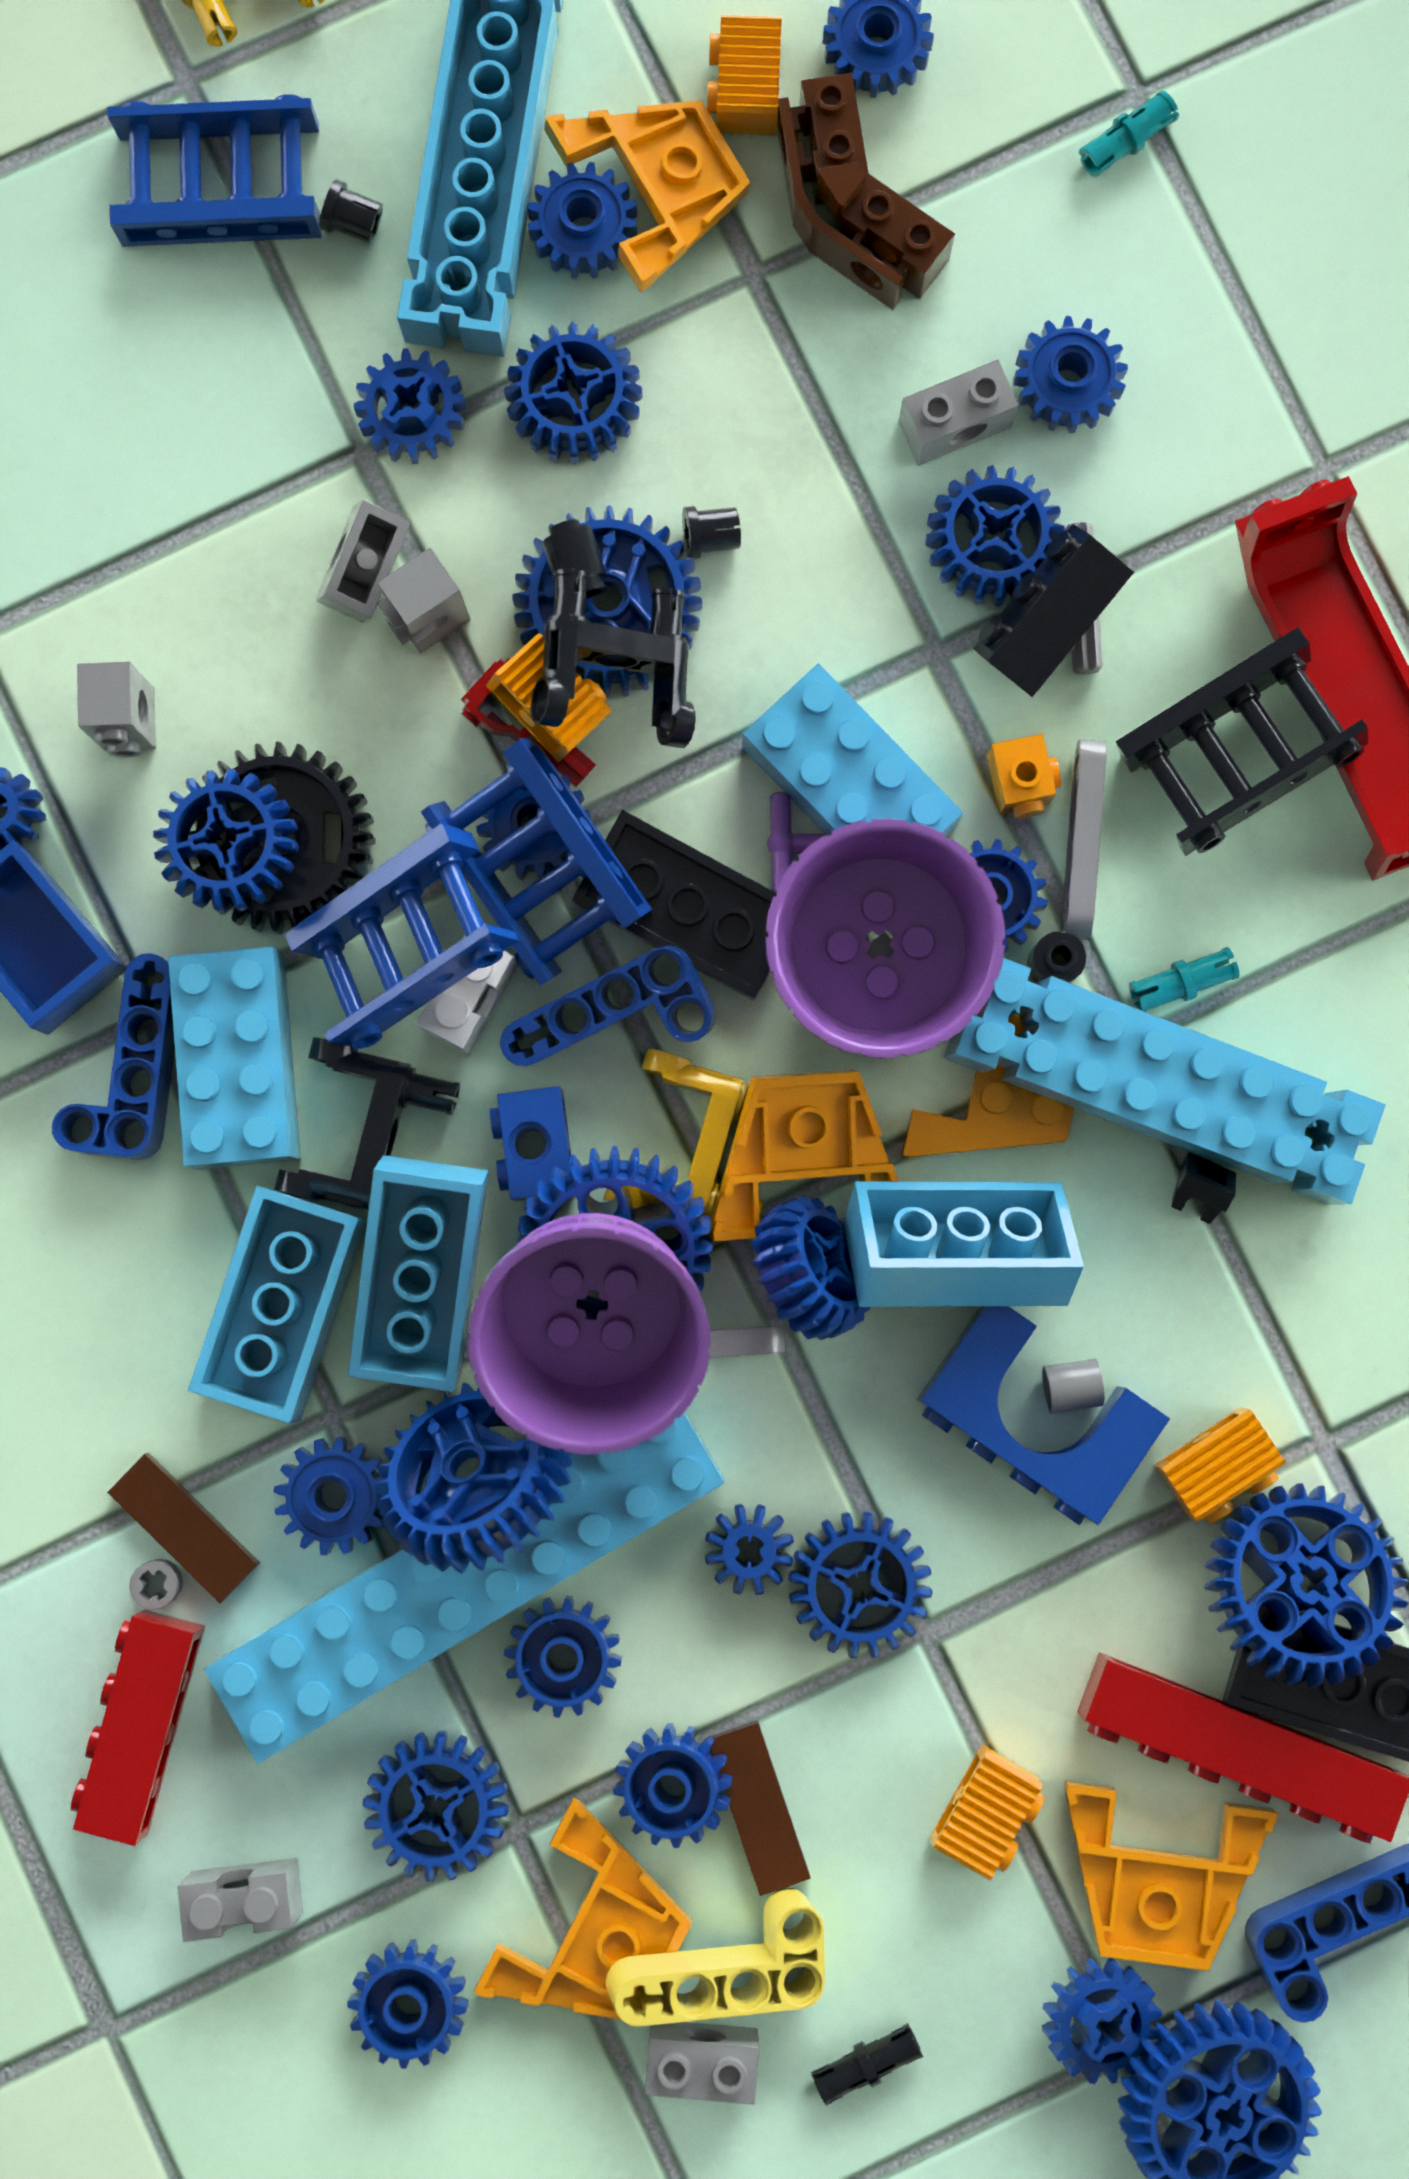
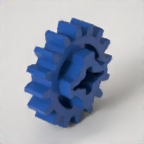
M403 348L401 360L394 362L388 353L383 354L385 367L378 370L376 367L369 365L366 371L371 380L370 384L357 383L356 385L358 395L363 400L353 403L357 417L362 418L358 425L363 437L372 436L370 442L377 453L388 446V453L394 462L399 460L403 452L409 453L412 464H418L420 452L427 451L433 459L438 458L436 445L442 442L444 445L452 447L455 443L450 429L463 430L465 426L462 416L457 413L467 409L464 395L458 394L462 390L459 377H448L450 370L445 360L438 362L433 367L430 353L426 350L422 352L418 360H412L409 349ZM440 392L444 398L441 416L436 414L434 405L439 401L438 394ZM380 397H383L387 406L381 412L383 418L379 421L377 409ZM407 403L409 405L402 409V406ZM419 403V407L414 410L412 407Z
M1092 1958L1087 1959L1086 1973L1081 1975L1074 1968L1069 1967L1067 1974L1071 1982L1066 1987L1056 1982L1051 1986L1058 1996L1057 2002L1043 2003V2010L1053 2020L1042 2025L1043 2033L1049 2041H1052L1048 2048L1058 2062L1063 2061L1062 2064L1070 2075L1075 2077L1081 2072L1090 2084L1097 2082L1100 2072L1104 2073L1111 2084L1117 2083L1118 2069L1123 2067L1131 2075H1135L1137 2072L1129 2063V2057L1136 2058L1139 2055L1143 2058L1147 2053L1141 2044V2038L1157 2040L1160 2037L1157 2028L1151 2023V2021L1162 2017V2011L1151 2001L1156 1995L1155 1992L1145 1981H1141L1142 1978L1132 1967L1128 1966L1122 1970L1120 1965L1111 1958L1107 1960L1103 1970ZM1072 2016H1073V2021H1074V2023H1073V2025H1072L1071 2028H1070L1071 2019H1072Z

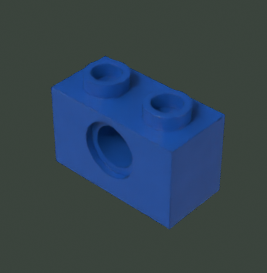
M560 1086L497 1094L498 1107L490 1108L493 1138H503L505 1159L496 1160L500 1191L509 1190L510 1199L513 1201L527 1200L528 1197L538 1198L535 1193L536 1184L539 1180L552 1184L550 1175L554 1165L566 1174L570 1173L569 1158L572 1155L564 1092ZM529 1131L541 1132L546 1139L544 1152L535 1159H525L518 1151L519 1139Z

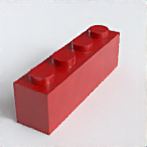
M145 1609L133 1615L131 1621L125 1620L121 1625L115 1643V1652L121 1653L116 1674L110 1673L108 1675L100 1698V1704L107 1706L102 1725L94 1727L86 1747L85 1757L92 1759L87 1779L81 1778L71 1801V1811L77 1812L73 1830L136 1846L148 1835L205 1625Z

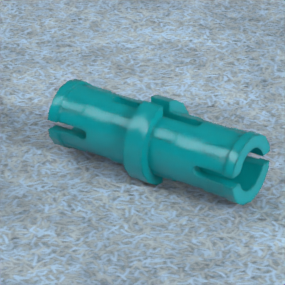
M1162 90L1129 115L1123 113L1115 118L1112 127L1079 149V155L1082 156L1080 160L1086 171L1091 176L1098 177L1122 157L1129 153L1135 155L1144 149L1147 140L1178 120L1179 113L1176 112L1178 107L1174 99L1166 91Z
M1225 947L1221 951L1188 963L1182 959L1173 962L1171 969L1139 981L1130 982L1129 991L1132 999L1139 997L1138 1002L1134 1003L1136 1009L1147 1012L1149 1009L1179 998L1189 1001L1197 997L1198 991L1231 979H1238L1240 975L1237 962L1229 964V959L1234 958L1232 951Z

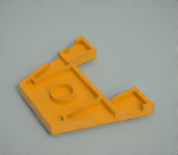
M701 100L638 106L637 113L610 115L608 110L589 111L588 118L565 120L564 114L551 115L545 118L544 131L566 167L568 163H577L609 148H613L659 226L619 243L618 256L640 292L655 282L748 194L751 182Z
M1018 1014L1008 1018V1022L1015 1026L1014 1035L1025 1031V1026L1020 1023L1021 1017ZM997 1065L996 1069L984 1073L975 1072L965 1121L913 1109L909 1119L902 1157L914 1158L928 1155L1063 1143L1068 1139L1074 1108L1002 1081L1006 1068Z
M841 1070L751 1077L711 1219L709 1237L712 1241L757 1238L755 1226L760 1223L758 1189L760 1182L858 1174L859 1181L899 1182L892 1163H889L880 1135L882 1133L859 1071Z
M1065 1781L1064 1790L1096 1947L1100 1956L1209 1971L1236 1912V1902L1247 1877L1252 1876L1260 1859L1258 1853L1268 1831L1271 1833L1275 1826L1277 1812L1272 1808L1225 1802L1219 1857L1217 1859L1111 1845L1117 1791L1109 1786Z
M573 1797L551 1839L550 1846L597 1870L598 1873L549 1968H544L498 1943L473 1993L487 1998H493L495 1995L518 1999L520 2003L540 2006L542 2003L572 2008L573 2012L621 2020L616 2013L606 1988L607 1973L612 1965L618 1960L630 1956L678 1952L691 1926L692 1919L580 1800ZM637 1986L634 1987L633 1996H635V1990Z

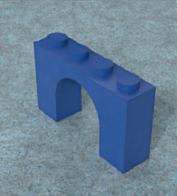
M980 1306L918 1396L917 1400L927 1406L922 1416L946 1433L950 1431L953 1425L971 1437L965 1446L990 1464L993 1463L997 1456L1014 1467L1009 1477L1036 1495L1040 1487H1043L1056 1496L1058 1500L1053 1508L1079 1526L1085 1517L1099 1525L1170 1418L1129 1389L1117 1386L1088 1430L1072 1445L1050 1452L1033 1451L1023 1447L1008 1433L1001 1420L998 1394L1006 1371L1037 1326L1009 1306Z

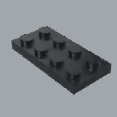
M622 810L605 841L652 910L624 929L619 921L613 922L609 920L607 922L655 948L676 946L682 949L690 957L697 971L755 1001L770 974L766 955V937H768L766 925L773 896L776 897L777 893ZM588 877L583 878L572 898L574 904L585 910L598 902L597 896L600 895Z
M1261 1605L1258 1610L1259 1621L1264 1628L1274 1632L1277 1626L1276 1616L1268 1607ZM1334 1624L1337 1633L1342 1638L1350 1640L1352 1630ZM1299 1627L1292 1635L1282 1640V1645L1298 1652L1325 1653L1302 1627ZM1394 1643L1391 1648L1380 1651L1376 1649L1381 1660L1371 1666H1365L1362 1663L1364 1668L1362 1674L1351 1678L1344 1672L1345 1679L1343 1682L1334 1685L1329 1684L1324 1676V1682L1316 1687L1307 1686L1304 1674L1302 1681L1299 1683L1287 1685L1285 1668L1277 1676L1268 1678L1265 1676L1267 1660L1263 1659L1256 1665L1247 1666L1246 1662L1252 1650L1247 1645L1237 1649L1222 1699L1225 1704L1409 1762V1647Z

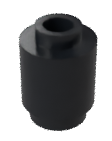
M572 519L560 522L549 528L550 536L542 541V545L553 579L554 572L559 569H576L575 577H578V571L583 570L589 575L586 600L603 593L606 590L603 579L606 578L607 573L592 527L589 525L580 526L579 520Z
M1064 931L1051 932L1042 937L1030 951L1027 967L1032 969L1029 975L1035 983L1050 976L1072 983L1084 970L1086 951L1082 942L1073 934ZM1051 952L1060 953L1067 965L1057 966L1051 959Z

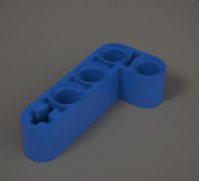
M664 946L653 949L511 1022L505 1027L501 1035L500 1046L503 1055L508 1061L518 1066H529L654 1004L672 1037L683 1042H693L701 1039L712 1030L716 1022V1010L686 952L676 946ZM661 955L671 956L679 964V977L671 985L663 984L655 977L653 971L654 964ZM615 979L624 980L632 988L633 998L630 1005L626 1008L614 1006L608 998V987ZM568 1003L577 1004L585 1011L586 1024L579 1032L571 1031L563 1024L562 1011ZM683 1003H694L703 1011L704 1023L699 1030L688 1031L679 1024L677 1013ZM548 1026L553 1034L532 1045L533 1051L530 1048L521 1050L518 1046L517 1041L524 1037L523 1031L529 1034ZM555 1038L559 1040V1044H556Z
M152 953L141 954L133 958L127 965L124 974L107 1107L70 1104L61 1108L54 1116L52 1135L62 1148L82 1154L134 1160L147 1159L155 1155L161 1148L175 1052L169 964L161 956ZM156 971L164 976L162 983H155L152 988L145 985L146 977H154ZM144 1001L152 1005L154 1001L161 1005V1009L158 1011L152 1007L141 1005V1002ZM147 1019H155L158 1024L157 1036L152 1042L141 1045L137 1039L138 1027ZM141 1070H147L151 1076L150 1088L145 1094L135 1097L130 1087L132 1077ZM88 1116L92 1123L91 1135L87 1140L78 1143L72 1135L73 1125L80 1117ZM139 1121L144 1128L145 1135L143 1141L139 1146L129 1149L124 1142L125 1129L129 1124Z
M1404 1844L1266 1905L1250 1915L1245 1926L1246 1941L1269 1993L1288 2017L1298 2022H1311L1319 2018L1327 2007L1328 1993L1314 1961L1315 1958L1409 1917V1844ZM1397 1875L1400 1880L1395 1882L1393 1877ZM1374 1884H1382L1383 1896L1380 1901L1372 1906H1364L1363 1895L1367 1888ZM1324 1906H1334L1335 1913L1331 1923L1321 1928L1314 1927L1313 1920L1316 1912ZM1274 1928H1285L1286 1935L1282 1945L1275 1949H1265L1263 1944L1267 1933ZM1300 1979L1308 1981V1988L1304 1996L1296 2000L1286 1998L1287 1989L1291 1983Z

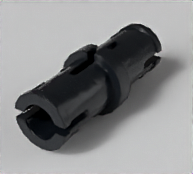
M907 2023L867 2045L863 2041L853 2045V2052L811 2071L817 2090L827 2106L867 2084H870L872 2088L881 2084V2077L924 2056L910 2025Z

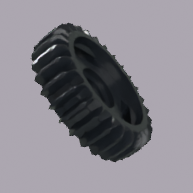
M276 741L273 756L268 757L263 747L257 743L254 745L255 759L249 761L240 750H236L234 753L238 766L233 769L239 774L240 783L249 773L256 775L259 781L275 778L278 786L274 787L277 790L274 801L285 800L290 806V811L282 819H293L298 827L297 831L294 832L295 841L299 845L298 852L282 855L283 858H286L294 865V869L291 873L277 869L274 875L282 882L283 887L280 890H275L269 902L260 904L252 895L248 894L246 895L247 909L239 911L235 908L230 898L226 911L220 914L225 915L234 907L231 919L235 924L242 926L248 916L251 915V927L254 931L262 932L266 921L270 920L273 932L281 935L283 934L285 920H289L292 927H295L303 921L302 917L312 915L349 888L347 885L350 880L358 882L364 878L356 869L357 865H372L373 858L368 853L362 851L361 846L374 845L376 838L371 833L361 831V828L374 824V819L368 812L357 813L358 810L367 805L368 801L364 794L361 793L349 796L357 787V783L352 776H347L338 781L343 773V768L338 762L334 761L323 770L326 759L322 752L316 750L310 760L306 761V749L303 745L296 744L291 757H288L284 745ZM218 761L217 766L222 774L220 782L223 783L225 773L231 768L222 761ZM205 775L202 776V780H203L204 783H205ZM226 802L227 809L233 815L235 822L250 821L253 825L264 823L261 813L254 807L244 804L233 810L230 805L231 802ZM207 810L194 822L193 825L196 826V830L190 831L189 835L195 834L205 827L208 820ZM325 814H341V852L336 863H325ZM225 827L226 832L220 835L223 841L217 840L216 845L227 854V850L233 846L229 841L235 842L236 837ZM263 841V847L251 850L244 861L245 872H248L260 859L266 841ZM199 856L189 858L190 864H200L199 867L194 869L197 875L210 880H226L225 872L219 867L217 859L202 860Z

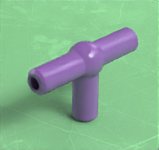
M775 792L770 796L771 834L767 839V847L771 853L772 891L777 893L776 889L783 875L792 864V854H801L812 843L826 835L791 834L790 795L786 792Z

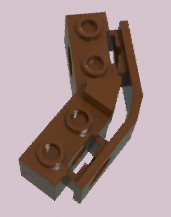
M852 73L801 80L800 106L790 107L789 97L778 99L777 132L793 227L810 253L890 309L894 310L898 305L902 287L921 299L948 263L955 233L869 174ZM799 132H803V137L809 136L812 154L810 157H805L803 143L799 141ZM811 182L815 205L825 204L836 222L840 224V232L820 218L804 193L803 183Z

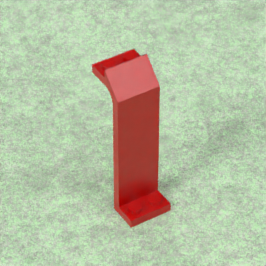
M1347 476L1331 483L1329 480L1318 481L1307 487L1300 495L1284 501L1279 498L1266 501L1259 505L1250 515L1235 520L1248 588L1274 641L1299 627L1310 643L1311 661L1306 664L1307 668L1304 672L1344 730L1361 719L1368 727V744L1363 747V754L1349 765L1337 768L1374 844L1364 861L1365 867L1373 881L1409 867V666L1349 546L1346 524L1358 493L1350 477Z

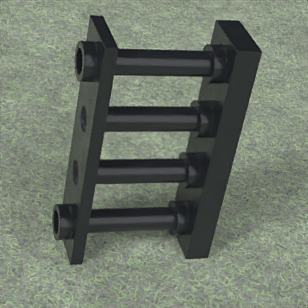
M1299 627L1115 741L1120 757L1129 771L1132 773L1140 767H1143L1145 770L1150 769L1186 823L1187 828L1176 834L1179 847L1185 856L1195 850L1198 853L1211 850L1226 837L1224 832L1331 766L1335 765L1336 768H1342L1349 765L1363 754V747L1368 744V727L1361 719L1344 730L1304 672L1307 668L1306 664L1311 661L1310 643ZM1277 682L1280 685L1287 684L1325 740L1323 744L1300 758L1296 757L1259 702L1260 693ZM1232 710L1234 713L1242 714L1279 769V771L1251 787L1213 730L1216 724L1214 721ZM1185 739L1197 743L1233 797L1231 801L1208 815H1205L1168 759L1169 749Z

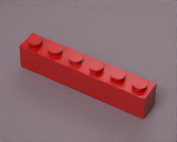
M1101 1652L1097 1656L1077 1713L1083 1720L1089 1723L1087 1731L1095 1736L1113 1743H1118L1120 1735L1140 1743L1137 1749L1138 1752L1163 1763H1168L1170 1756L1190 1763L1188 1767L1190 1773L1214 1783H1219L1221 1775L1240 1782L1238 1791L1253 1799L1269 1804L1271 1797L1275 1796L1291 1803L1289 1807L1291 1813L1320 1824L1322 1816L1328 1817L1341 1823L1340 1832L1364 1843L1371 1844L1373 1836L1392 1842L1409 1794V1777L1397 1769L1258 1714L1227 1705L1220 1699Z

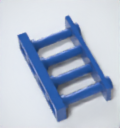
M284 94L273 100L161 105L131 101L124 104V106L107 107V117L119 140L129 141L130 200L125 204L109 205L110 226L122 247L322 238V230L319 228L320 212L314 196L302 194L301 133L319 132V121L311 98ZM280 134L282 193L275 198H254L252 196L250 135ZM230 136L231 196L226 200L205 201L201 199L200 138ZM179 139L181 198L177 199L176 202L154 203L151 201L150 140Z
M530 736L519 739L503 751L510 762L507 764V772L455 810L451 811L447 803L441 801L427 806L420 812L428 822L425 824L427 833L441 823L465 830L464 828L518 789L530 791L540 806L537 808L538 815L484 854L478 851L463 862V867L460 870L499 927L516 933L519 941L512 945L517 951L515 953L516 962L530 979L535 978L539 985L542 986L562 973L554 960L562 952L609 920L613 922L619 921L624 929L649 913L652 908L536 738ZM551 832L554 835L558 833L570 850L567 852L568 859L511 898L494 872ZM579 876L584 879L588 877L600 894L597 896L598 902L541 941L524 915Z
M444 823L439 824L285 933L292 952L323 959L345 1013L346 1019L325 1032L328 1042L352 1046L354 1049H363L376 1044L381 1040L384 1031L475 970L495 964L503 957V951L519 941L514 931L484 924L460 870L463 867V862L479 851L471 832ZM441 878L466 935L465 938L446 951H443L420 898L423 894V889ZM400 905L425 962L424 966L405 979L401 974L381 926L384 917ZM360 933H362L385 988L383 994L365 1006L342 953L345 944Z

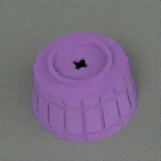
M888 818L871 819V822L868 823L864 820L831 831V835H824L798 856L799 860L797 862L794 861L785 872L776 889L777 895L772 898L766 925V932H768V937H766V955L770 973H773L774 978L772 979L778 993L788 1009L793 1011V1015L805 1028L818 1038L825 1039V1042L841 1050L857 1055L861 1053L863 1056L890 1058L899 1057L901 1054H904V1056L917 1054L939 1045L938 1042H945L963 1030L972 1021L971 1017L973 1015L977 1016L995 987L993 985L994 981L998 980L1004 957L1005 945H1002V940H1005V927L1001 905L997 904L996 899H998L992 882L983 868H979L976 865L978 862L964 847L952 838L948 840L945 838V834L929 826L915 822L908 824L907 820ZM872 931L877 935H881L885 931L891 933L893 939L889 945L894 950L892 956L886 958L880 954L875 959L869 957L866 953L870 947V943L865 939L867 935Z
M601 1213L569 1215L547 1222L530 1232L511 1251L503 1256L490 1272L478 1294V1298L475 1300L470 1315L468 1356L472 1372L475 1371L476 1373L474 1378L481 1394L490 1407L493 1406L495 1408L494 1412L508 1426L519 1434H526V1438L558 1451L560 1448L564 1449V1452L582 1455L600 1454L602 1451L612 1453L640 1445V1442L643 1440L646 1442L670 1427L675 1422L674 1419L676 1417L680 1418L691 1405L699 1391L698 1386L702 1385L708 1369L710 1357L708 1347L711 1348L710 1326L703 1300L694 1280L673 1251L658 1236L631 1220L615 1215ZM589 1290L599 1291V1299L608 1301V1308L598 1310L597 1318L586 1317V1310L577 1307L576 1304L577 1299H585Z

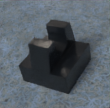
M1188 1151L1179 1168V1176L1173 1193L1171 1207L1182 1211L1189 1199L1195 1198L1205 1203L1201 1209L1200 1220L1211 1224L1221 1211L1226 1212L1236 1195V1172Z

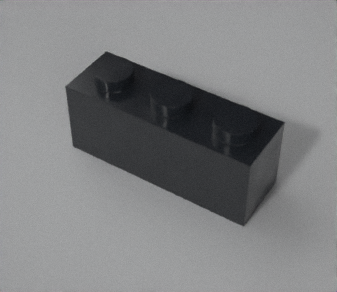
M1072 524L1068 531L1059 533L1051 541L1046 550L1047 557L1034 573L1027 574L1018 582L1012 592L1011 602L1000 615L993 616L985 623L979 633V641L973 648L987 662L1031 697L1036 694L1134 574L1133 570L1099 541L1074 524Z

